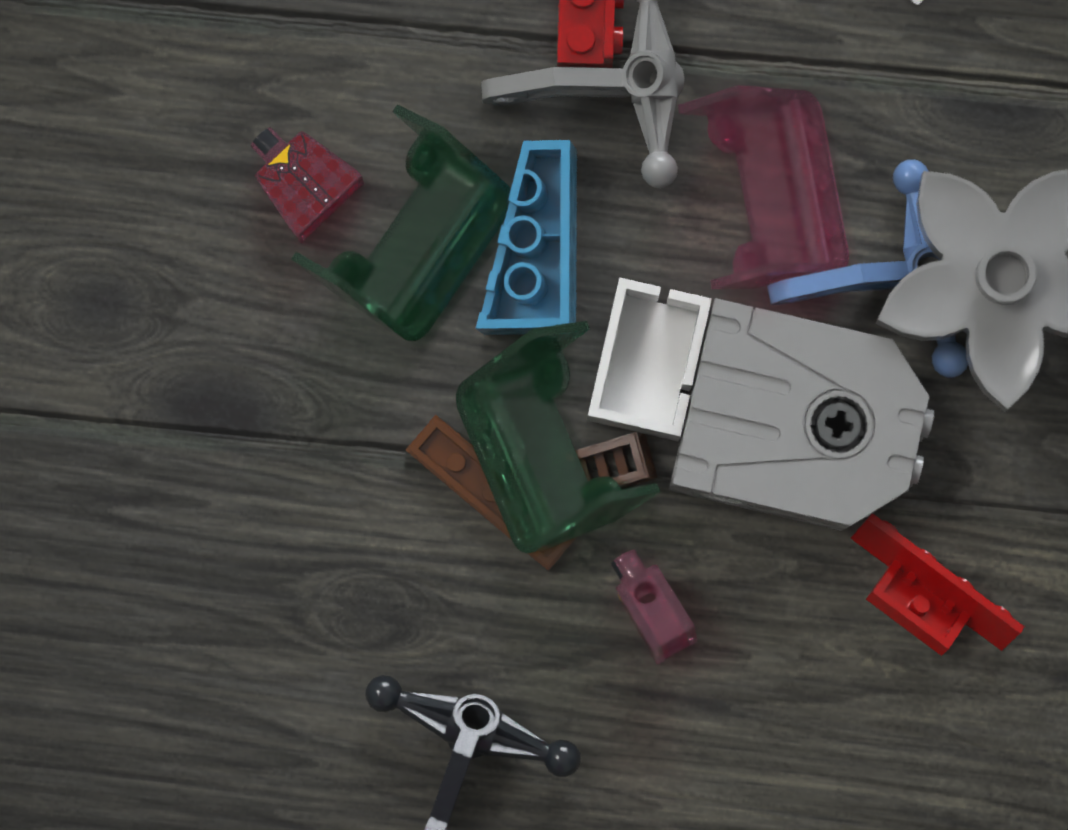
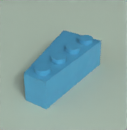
M570 140L523 141L508 199L510 201L497 242L499 245L494 265L489 273L486 285L487 292L475 329L484 335L576 334L577 149Z

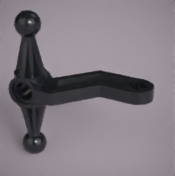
M386 675L373 678L366 687V700L372 709L384 713L395 708L399 709L441 737L443 741L448 742L449 747L453 750L425 830L447 829L472 758L491 755L543 761L548 772L557 777L570 776L580 766L581 755L575 744L567 740H558L551 744L545 742L503 714L502 711H499L497 705L484 695L470 694L464 697L406 692L402 691L396 679ZM465 723H474L481 729H471Z

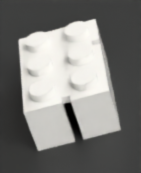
M619 277L587 421L679 441L690 397L688 394L680 393V390L690 391L712 298L670 289L667 303H658L661 287Z

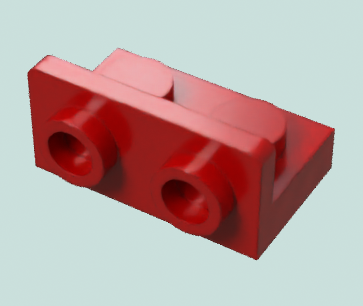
M559 0L557 66L612 68L613 54L622 55L623 27L614 26L615 9H624V0Z

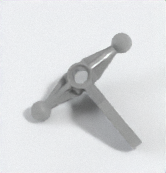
M636 0L639 2L632 49L623 69L551 67L491 78L481 82L482 102L495 105L521 103L555 96H631L649 150V155L642 162L641 173L643 179L654 188H664L672 184L677 177L678 166L676 160L668 154V145L676 101L684 87L685 77L683 69L676 62L675 52L673 51L658 6L659 0ZM656 69L657 78L654 84L650 86V76Z

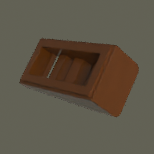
M634 432L549 458L561 503L576 501L657 478L646 435L640 432ZM630 447L637 469L634 472L630 470L625 449ZM612 452L619 476L614 478L612 477L606 454ZM593 457L601 481L597 483L593 481L587 460ZM574 462L577 463L583 487L575 489L569 464Z

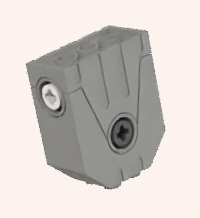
M715 298L708 317L669 491L702 499L708 498V500L842 531L903 494L913 484H918L924 461L923 456L916 455L919 442H922L923 437L928 438L934 417V410L927 409L929 395L893 339L765 309L755 308L754 310L752 306ZM832 419L837 421V429L844 431L837 438L832 437V429L826 427Z

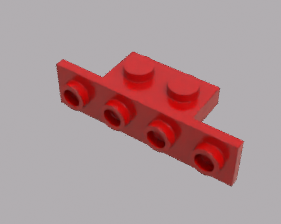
M873 513L868 516L850 538L888 566L866 600L942 656L949 650L965 624L1001 651L1020 635L1025 626L1012 617L1008 610L992 603L976 591L969 581L962 577H957L937 562L930 552L918 548L902 536L891 523L881 520Z

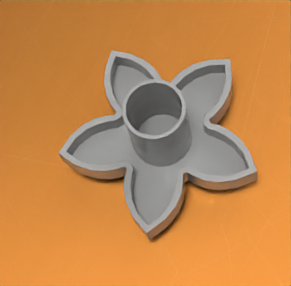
M1068 170L1051 172L1033 180L1019 191L1004 213L1000 212L989 195L973 182L953 174L923 171L916 202L918 224L925 242L940 261L920 266L903 277L889 294L876 324L901 337L920 341L941 340L954 336L961 331L967 334L966 359L971 375L983 394L1005 412L1029 389L1039 372L1044 354L1042 330L1068 338V258L1065 255L1068 250Z

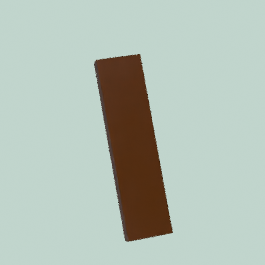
M436 414L407 447V453L547 571L553 567L578 537L575 531Z

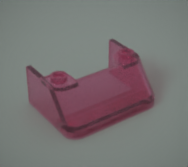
M737 85L678 105L679 114L707 116L708 135L712 143L725 153H736L752 241L739 245L735 252L733 260L735 273L710 280L712 289H756L767 287L769 284L848 266L849 249L823 113L818 100L811 92L806 90Z

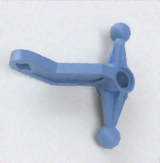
M907 159L901 162L893 173V183L896 189L906 195L903 241L905 261L856 264L778 281L767 286L770 304L783 305L845 292L892 289L897 286L903 277L915 270L923 258L935 257L939 259L925 242L918 224L916 202L922 172L928 171V168L918 160ZM956 335L936 340L938 346L932 354L934 369L940 375L947 378L961 375L968 366L966 348L961 343L956 342Z

